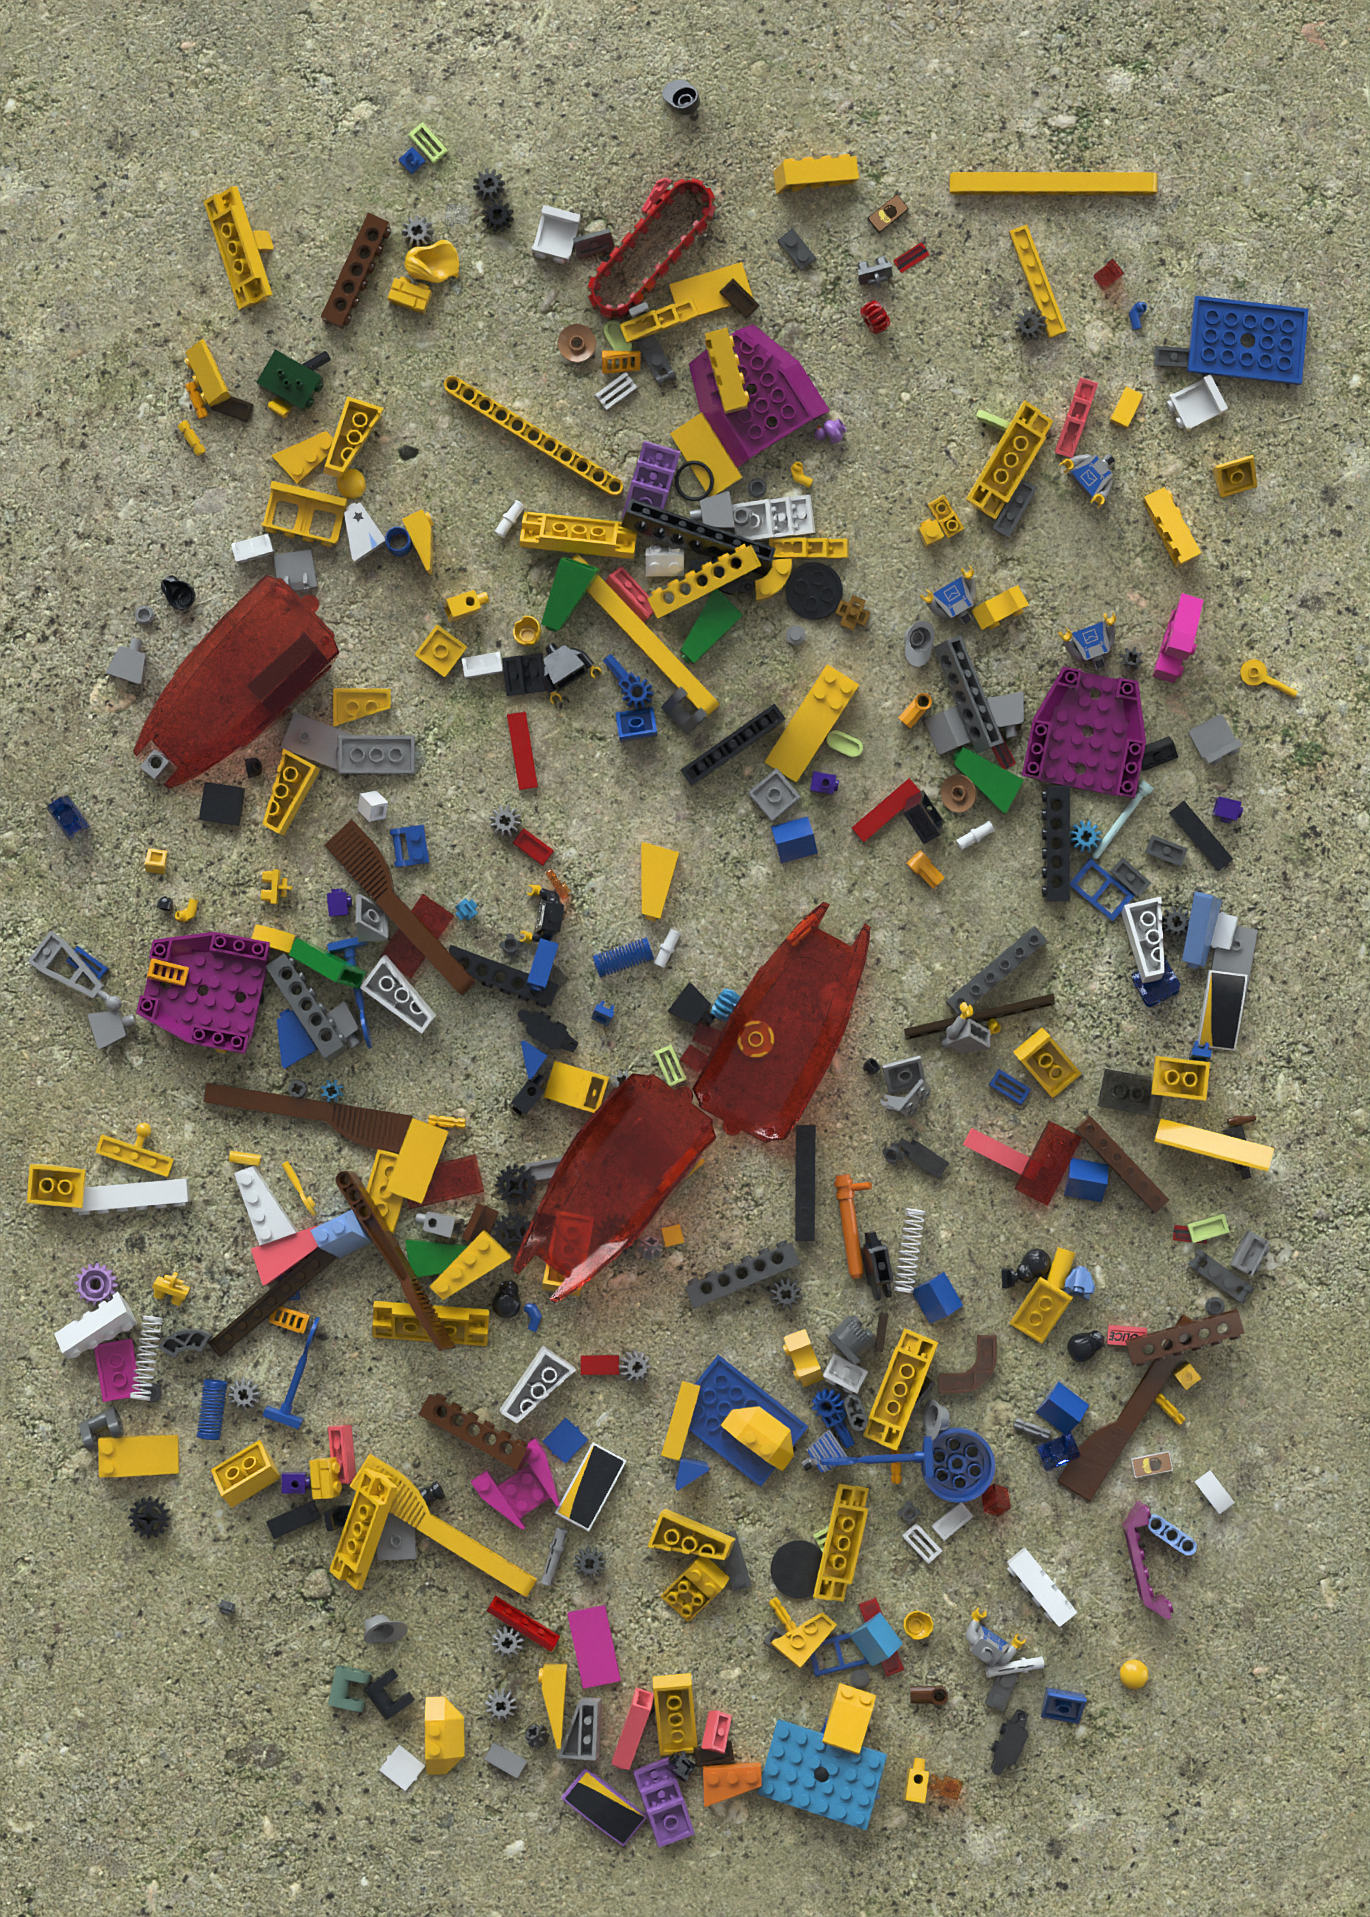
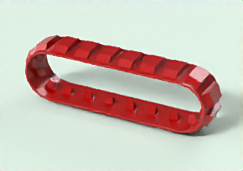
M692 178L691 181L681 179L673 183V188L670 191L667 189L659 197L660 203L658 205L653 204L647 211V218L645 220L641 218L634 226L633 234L628 233L621 241L622 246L620 248L615 247L609 254L610 260L607 263L603 261L596 269L597 275L590 278L587 287L588 291L592 293L588 296V300L593 310L598 309L600 311V316L608 319L619 316L621 319L629 315V309L640 305L644 300L643 295L646 292L650 294L657 286L656 280L658 278L663 279L669 272L668 266L670 264L675 265L680 260L682 250L687 251L694 244V237L696 235L700 237L707 229L706 223L713 220L716 207L712 205L715 202V196L711 188H706L703 185V181ZM688 189L695 194L697 192L703 194L701 196L702 201H708L709 208L703 207L702 214L705 216L700 221L696 220L692 224L694 228L687 236L684 234L681 236V243L675 250L670 249L667 252L669 257L662 265L658 263L654 267L656 271L649 279L644 278L642 281L643 286L637 293L632 292L630 294L631 300L625 305L623 303L617 305L618 308L613 309L612 305L606 304V306L601 305L600 302L603 301L601 296H595L594 294L595 290H600L602 284L599 281L604 276L608 278L611 274L609 270L616 262H622L624 259L622 255L628 248L633 249L636 246L635 240L642 233L646 234L649 231L647 227L654 219L659 220L662 216L660 212L667 204L671 206L674 203L672 198L678 193L681 195L686 193Z

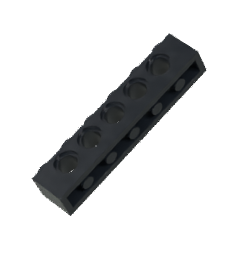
M774 703L686 765L680 772L690 786H694L779 726L786 718Z
M1046 786L1045 790H1042V802H1045V809H1042V821H1045V829H1042V840H1045V848H1042V859H1045V867H1042V878H1045V886H1042V898H1045V902H1069L1070 786ZM1053 800L1058 801L1061 805L1058 811H1054L1051 808ZM1056 819L1060 822L1059 830L1052 829V820ZM1052 839H1058L1060 841L1061 845L1059 849H1054L1051 847ZM1052 858H1058L1060 860L1061 864L1059 868H1053L1051 866ZM1053 877H1058L1061 881L1058 888L1051 885Z
M450 945L448 951L458 962L464 958L469 960L470 965L465 970L474 980L475 978L481 980V985L492 988L493 985L500 987V992L508 995L511 992L519 994L517 998L527 1002L530 998L536 1001L535 1005L546 1008L547 1005L552 1006L559 987L558 984L547 981L545 991L542 990L539 996H533L531 989H529L530 986L526 985L529 973ZM481 965H485L488 969L485 976H479L477 973V969ZM498 972H503L506 976L505 981L502 983H498L495 980V975ZM518 978L524 982L523 988L519 990L513 987L514 980Z
M796 1125L795 1241H815L816 1125Z

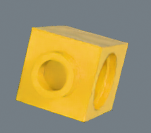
M1187 1361L1172 1372L1173 1376L1185 1390L1201 1379Z

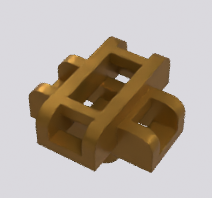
M852 595L849 603L841 600L835 612L836 615L842 617L840 625L850 630H854L856 624L865 627L871 613L863 609L866 600Z

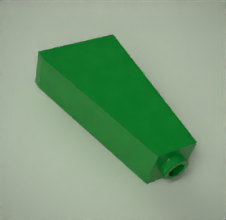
M567 557L561 558L541 625L546 626L547 630L553 632L563 629L599 575L601 569Z
M718 589L713 590L680 649L682 659L688 664L691 662L694 665L743 617V614Z
M964 747L961 751L957 749L952 758L955 761L953 766L962 775L968 777L973 782L975 788L1005 815L1024 779Z
M300 938L295 939L288 954L332 981L356 989L360 988L367 973L365 970Z
M416 1239L405 1240L408 1261L417 1278L443 1273L469 1246Z

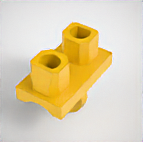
M273 869V871L262 873V882L272 883L271 890H261V900L278 905L279 889H281V897H286L287 890L293 889V886H287L288 878H282V885H280L281 870Z
M174 1272L172 1276L165 1274L164 1278L158 1276L152 1286L155 1298L164 1299L166 1293L172 1295L171 1303L180 1306L183 1299L185 1300L191 1287L183 1285V1280L177 1279V1272Z

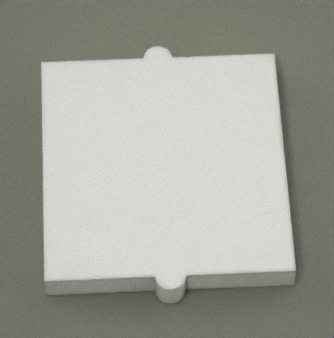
M1225 912L1218 914L1211 941L1213 948L1220 947L1230 950L1238 917L1227 915Z
M398 1745L393 1753L387 1756L386 1762L379 1770L406 1791L411 1783L417 1780V1776L425 1765L401 1745Z

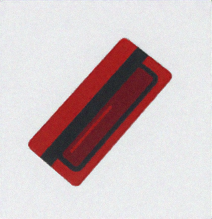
M921 242L896 258L894 263L900 272L903 273L930 254Z
M1005 741L991 748L1001 768L1007 769L1016 764Z
M1174 1225L1173 1240L1192 1242L1187 1226ZM1207 1239L1195 1243L1206 1244Z

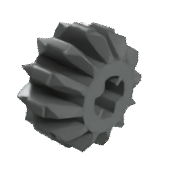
M485 169L484 175L479 171L478 176L480 178H474L476 184L473 186L474 190H478L476 196L480 197L483 195V201H486L487 197H489L490 202L494 200L493 196L499 199L500 194L498 192L504 193L505 191L501 187L505 185V181L501 180L502 174L496 175L495 169L492 170L491 174H489L488 169ZM492 182L493 187L490 186L489 189H487L486 184Z
M1031 307L1030 311L1025 308L1023 309L1024 315L1017 314L1020 321L1015 320L1014 323L1020 326L1015 330L1016 332L1022 331L1020 333L1021 338L1026 336V339L1030 341L1033 336L1037 340L1039 339L1038 333L1041 335L1045 333L1041 328L1047 327V324L1042 323L1047 318L1046 316H1041V310L1036 312L1033 307ZM1028 322H1034V326H1027Z
M1171 906V912L1168 909L1164 910L1167 917L1162 915V920H1165L1162 926H1166L1163 933H1167L1170 930V938L1173 937L1174 932L1177 938L1181 936L1180 931L1184 935L1187 934L1184 927L1188 928L1189 926L1186 922L1190 920V917L1185 918L1189 911L1181 913L1183 909L1181 906L1178 907L1177 912L1175 906ZM1175 917H1177V921L1180 922V925H1176V927H1174V923L1171 922V920L1175 919Z
M780 1278V1286L775 1282L773 1283L777 1290L770 1289V1293L776 1294L770 1297L771 1301L778 1299L774 1304L775 1307L782 1303L781 1309L785 1310V1305L788 1304L789 1309L792 1310V1302L797 1306L799 1305L795 1298L802 1299V1295L796 1294V1292H800L802 1289L801 1287L794 1289L797 1281L789 1285L790 1278H787L786 1284ZM789 1289L791 1291L789 1292L791 1296L789 1298L784 1297L783 1299L781 1297L783 1295L781 1291H787Z
M587 1546L586 1553L583 1549H580L579 1552L582 1556L575 1555L574 1557L579 1561L573 1564L574 1567H580L576 1570V1573L579 1574L583 1571L582 1578L584 1579L587 1574H589L590 1579H593V1573L599 1577L601 1575L599 1570H605V1567L600 1564L606 1563V1559H599L604 1553L596 1554L597 1547H594L593 1552H590V1546ZM586 1559L594 1560L592 1567L590 1565L589 1567L586 1566Z

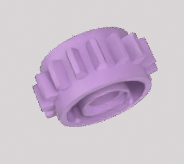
M96 1263L95 1267L89 1264L88 1270L82 1268L83 1274H77V1277L80 1279L75 1282L79 1286L76 1292L81 1293L79 1298L85 1297L86 1303L88 1304L90 1301H93V1305H97L98 1301L102 1303L105 1301L104 1298L111 1300L110 1294H115L116 1291L113 1289L118 1286L117 1283H114L117 1276H112L111 1274L113 1269L108 1271L107 1265L105 1264L103 1267H100V1263ZM93 1279H98L101 1282L99 1289H95L92 1286Z

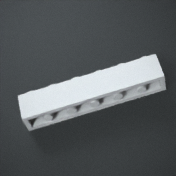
M189 1178L85 1187L83 1208L72 1207L73 1212H78V1215H89L90 1211L97 1210L98 1214L109 1213V1209L115 1208L117 1212L128 1211V1207H136V1210H145L148 1205H155V1208H166V1204L174 1203V1207L186 1206V1202L190 1201Z

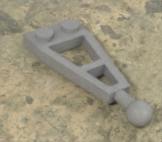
M50 930L28 960L30 964L42 973L92 998L100 997L106 1002V1006L110 1011L120 1009L122 1005L120 998L110 996L103 991L104 985L72 947ZM63 948L79 966L70 980L48 969ZM84 973L96 985L92 991L77 984Z

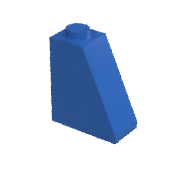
M540 938L526 984L530 986L529 989L537 992L545 991L558 943Z
M289 1008L279 1014L280 1018L277 1019L283 1069L290 1067L318 1050L294 1010L290 1011Z

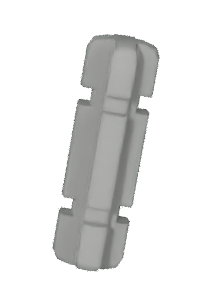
M1016 1418L1013 1424L1015 1429L1020 1431L1022 1429L1023 1432L1036 1437L1040 1436V1438L1048 1440L1051 1434L1050 1430L1046 1428L1041 1429L1040 1426L1027 1421L1025 1423L1024 1420Z

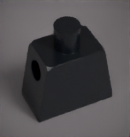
M690 982L668 1010L669 1013L693 1025H696L701 1020L710 1026L715 1019V1016L707 1011L711 1003Z
M540 1074L537 1075L534 1081L529 1079L512 1100L509 1108L522 1118H525L544 1093L542 1088L547 1083V1079ZM531 1090L534 1092V1095L530 1096L527 1092Z

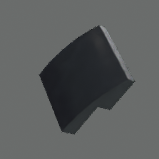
M543 653L502 658L507 696L547 691L542 682Z
M205 782L199 820L239 826L245 788Z

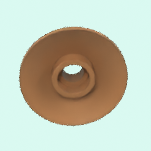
M572 324L564 328L560 333L558 348L562 356L567 360L582 362L590 358L594 353L596 338L587 326ZM576 341H579L581 343L580 347L578 348L574 347L573 345Z
M954 774L947 777L942 783L940 790L941 799L948 809L954 812H964L973 806L976 800V789L968 777ZM960 789L963 791V795H960Z

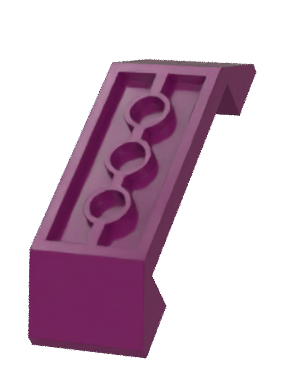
M1136 1501L1122 1526L1139 1598L1146 1607L1170 1620L1172 1619L1171 1613H1174L1171 1601L1169 1602V1599H1166L1163 1594L1154 1596L1152 1587L1146 1580L1150 1578L1147 1567L1142 1563V1560H1145L1143 1549L1138 1546V1541L1141 1540L1136 1527L1149 1525L1148 1519H1151L1149 1507L1141 1501Z

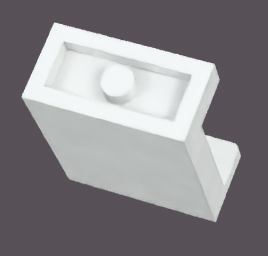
M543 205L534 246H532V253L540 259L549 257L559 264L569 263L574 247L573 238H576L581 216Z
M1211 374L1187 388L1169 395L1166 402L1171 412L1174 411L1177 417L1175 421L1180 429L1183 428L1184 432L1228 409Z

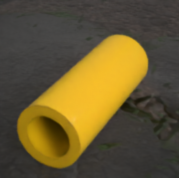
M230 1151L229 1162L260 1166L261 1155Z

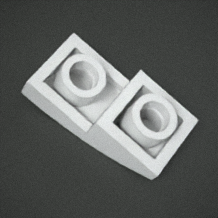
M1211 1470L1195 1481L1219 1514L1235 1504Z

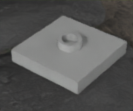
M777 768L747 792L771 822L801 798Z

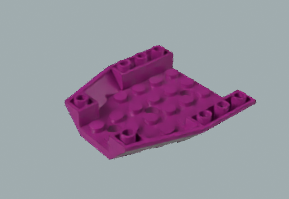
M754 324L729 335L733 337L735 347H732L733 351L738 355L740 365L737 367L739 373L742 372L745 384H742L744 391H746L748 385H754L757 388L755 394H748L750 402L747 403V409L728 414L724 413L707 349L689 363L700 413H703L737 469L749 462L750 458L812 420L815 421L830 412L801 363ZM774 417L777 420V425L769 427L766 424V420Z
M1063 666L1032 720L1021 776L1112 796L1135 798L1146 745L1138 681L1124 678L1115 679ZM1092 689H1097L1100 692L1099 699L1094 700L1090 697ZM1084 727L1092 728L1093 734L1091 737L1083 735L1082 730ZM1077 764L1084 765V774L1079 775L1075 772Z
M218 932L154 939L149 955L150 960L153 958L188 967L189 971L184 987L171 984L169 988L164 989L161 987L162 982L147 979L144 995H140L136 1014L189 1044L245 1054L253 1037L267 975L266 965L269 964L270 942ZM155 966V975L158 973L159 966ZM163 967L161 976L165 977L167 968ZM175 969L170 970L169 978H173ZM178 971L176 980L180 981L182 971ZM202 986L209 988V992L205 996L199 995V989ZM240 993L246 995V1000L242 1003L236 1001V996Z

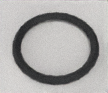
M689 461L678 469L675 476V486L678 493L686 500L700 501L705 499L713 489V474L710 468L703 462ZM689 465H699L709 474V488L700 497L687 496L679 486L680 473Z

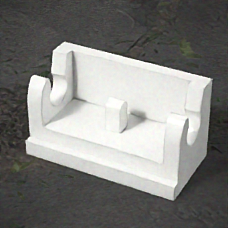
M269 533L231 544L237 564L275 554Z
M500 651L462 658L465 679L503 673Z

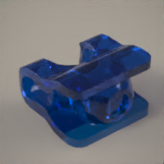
M68 795L59 797L47 806V810L69 841L73 840L74 834L77 831H83L91 827Z
M1165 958L1164 974L1160 980L1142 983L1139 971L1131 974L1136 989L1144 1004L1149 1008L1179 993L1180 982Z
M1071 1431L1051 1441L1035 1446L1045 1472L1051 1471L1081 1456Z

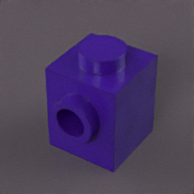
M814 771L810 791L833 795V792L838 790L839 780H836V775Z
M1219 796L1216 798L1212 816L1220 818V822L1231 824V821H1237V818H1241L1243 807L1240 806L1242 802Z
M343 888L331 889V893H327L329 917L350 915L349 907H352L351 895L348 896V892H343Z
M307 1472L282 1473V1493L305 1494L307 1489H310V1477H307Z

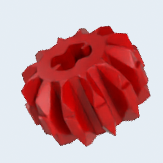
M873 300L860 309L864 323L874 334L881 333L890 326V318L879 302Z

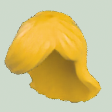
M445 239L439 240L430 246L412 248L405 257V269L414 279L441 283L452 276L459 277L457 251Z

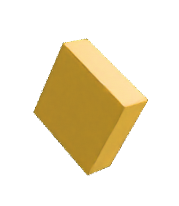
M680 1224L661 1228L666 1247L684 1243Z

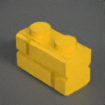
M400 277V279L394 278L387 297L388 302L425 314L432 295L429 286L418 283V285L410 283L411 280L405 277Z
M337 1457L309 1460L313 1499H329L340 1496L342 1484L338 1477L340 1465L337 1462Z

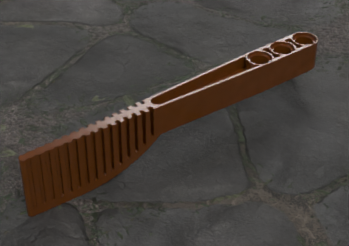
M351 819L324 846L453 988L463 996L477 982L394 893L392 874L385 857L369 836Z
M206 1083L203 1099L205 1103L326 1121L338 1133L357 1144L393 1152H400L413 1115Z
M353 1171L339 1172L336 1176L337 1186L399 1279L404 1294L421 1325L439 1351L455 1349L456 1345L448 1335L449 1333L443 1326V1322H440V1317H437L438 1314L435 1313V1308L432 1309L433 1305L429 1304L431 1301L426 1299L428 1296L424 1295V1290H421L423 1288L422 1285L418 1286L420 1282L415 1281L418 1278L360 1178ZM346 1175H348L350 1179L348 1184H346L344 1181ZM356 1191L359 1192L358 1200L354 1197ZM366 1207L369 1209L368 1216L364 1213Z
M1183 1314L1175 1326L1194 1320ZM1183 1334L1180 1337L1181 1343H1187L1190 1340V1335ZM1166 1339L1162 1348H1169L1171 1340ZM1170 1354L1166 1355L1164 1360H1153L1118 1419L1100 1427L1081 1443L1058 1478V1483L1085 1500L1091 1501L1182 1355L1174 1356Z

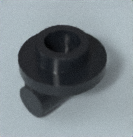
M253 757L244 760L248 779L255 778L262 773V764L259 759Z
M1013 1268L1001 1269L1002 1288L1015 1287V1283H1018L1017 1272H1014Z

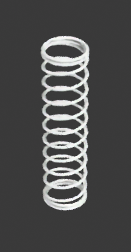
M906 1208L905 1212L907 1213L905 1215L920 1219L921 1221L905 1220L903 1221L904 1223L920 1228H903V1230L920 1236H901L904 1239L917 1242L901 1243V1246L917 1251H899L901 1254L916 1259L899 1258L898 1261L914 1266H897V1268L914 1274H895L898 1277L911 1280V1282L895 1281V1284L905 1287L894 1286L893 1290L914 1293L913 1287L902 1283H915V1280L905 1276H914L916 1272L905 1268L918 1267L916 1264L908 1261H915L919 1258L908 1253H918L920 1250L907 1245L921 1244V1242L911 1238H920L922 1235L910 1230H922L923 1227L910 1222H924V1219L913 1215H926V1212Z
M142 1316L143 1320L153 1323H143L141 1326L153 1331L140 1332L141 1335L150 1338L139 1339V1342L150 1346H139L137 1348L150 1354L136 1355L138 1358L147 1361H139L135 1364L147 1369H136L134 1372L147 1377L133 1378L134 1381L143 1384H136L131 1387L143 1392L130 1393V1398L150 1401L148 1396L135 1395L151 1394L150 1391L134 1386H153L150 1383L137 1380L153 1379V1376L137 1371H155V1369L137 1363H156L154 1360L140 1356L158 1355L157 1353L140 1348H158V1346L141 1340H160V1338L143 1334L147 1332L160 1333V1330L144 1325H162L163 1319L153 1316Z

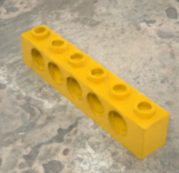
M743 544L735 548L736 553L730 556L726 553L718 557V562L712 564L710 561L702 565L701 571L695 573L693 570L685 574V579L679 582L678 579H675L667 584L668 588L662 590L660 587L650 592L652 596L647 599L657 619L762 566L752 545L746 547ZM734 558L741 560L740 568L734 567ZM718 566L722 567L725 571L723 577L716 574ZM701 575L707 577L708 582L706 585H702L699 582ZM684 584L690 586L691 592L689 594L683 592L682 587ZM668 592L672 593L674 596V601L672 603L666 600V594Z

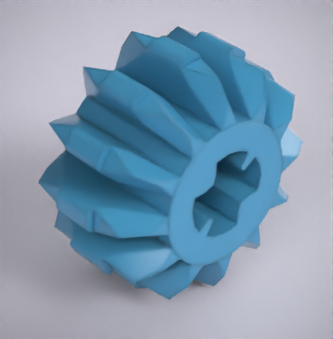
M1080 821V828L1076 824L1073 825L1077 832L1070 831V835L1075 836V838L1070 839V842L1076 841V844L1073 846L1074 849L1078 848L1079 845L1081 846L1080 853H1083L1085 847L1087 852L1090 853V845L1094 849L1098 848L1094 841L1101 842L1102 839L1096 838V836L1102 833L1101 831H1094L1098 827L1097 824L1090 828L1091 821L1086 823V827L1084 822ZM1083 832L1090 835L1087 842H1084L1085 839H1081Z
M724 989L715 1001L711 1014L724 1022L729 1021L740 1004L741 996L733 990Z

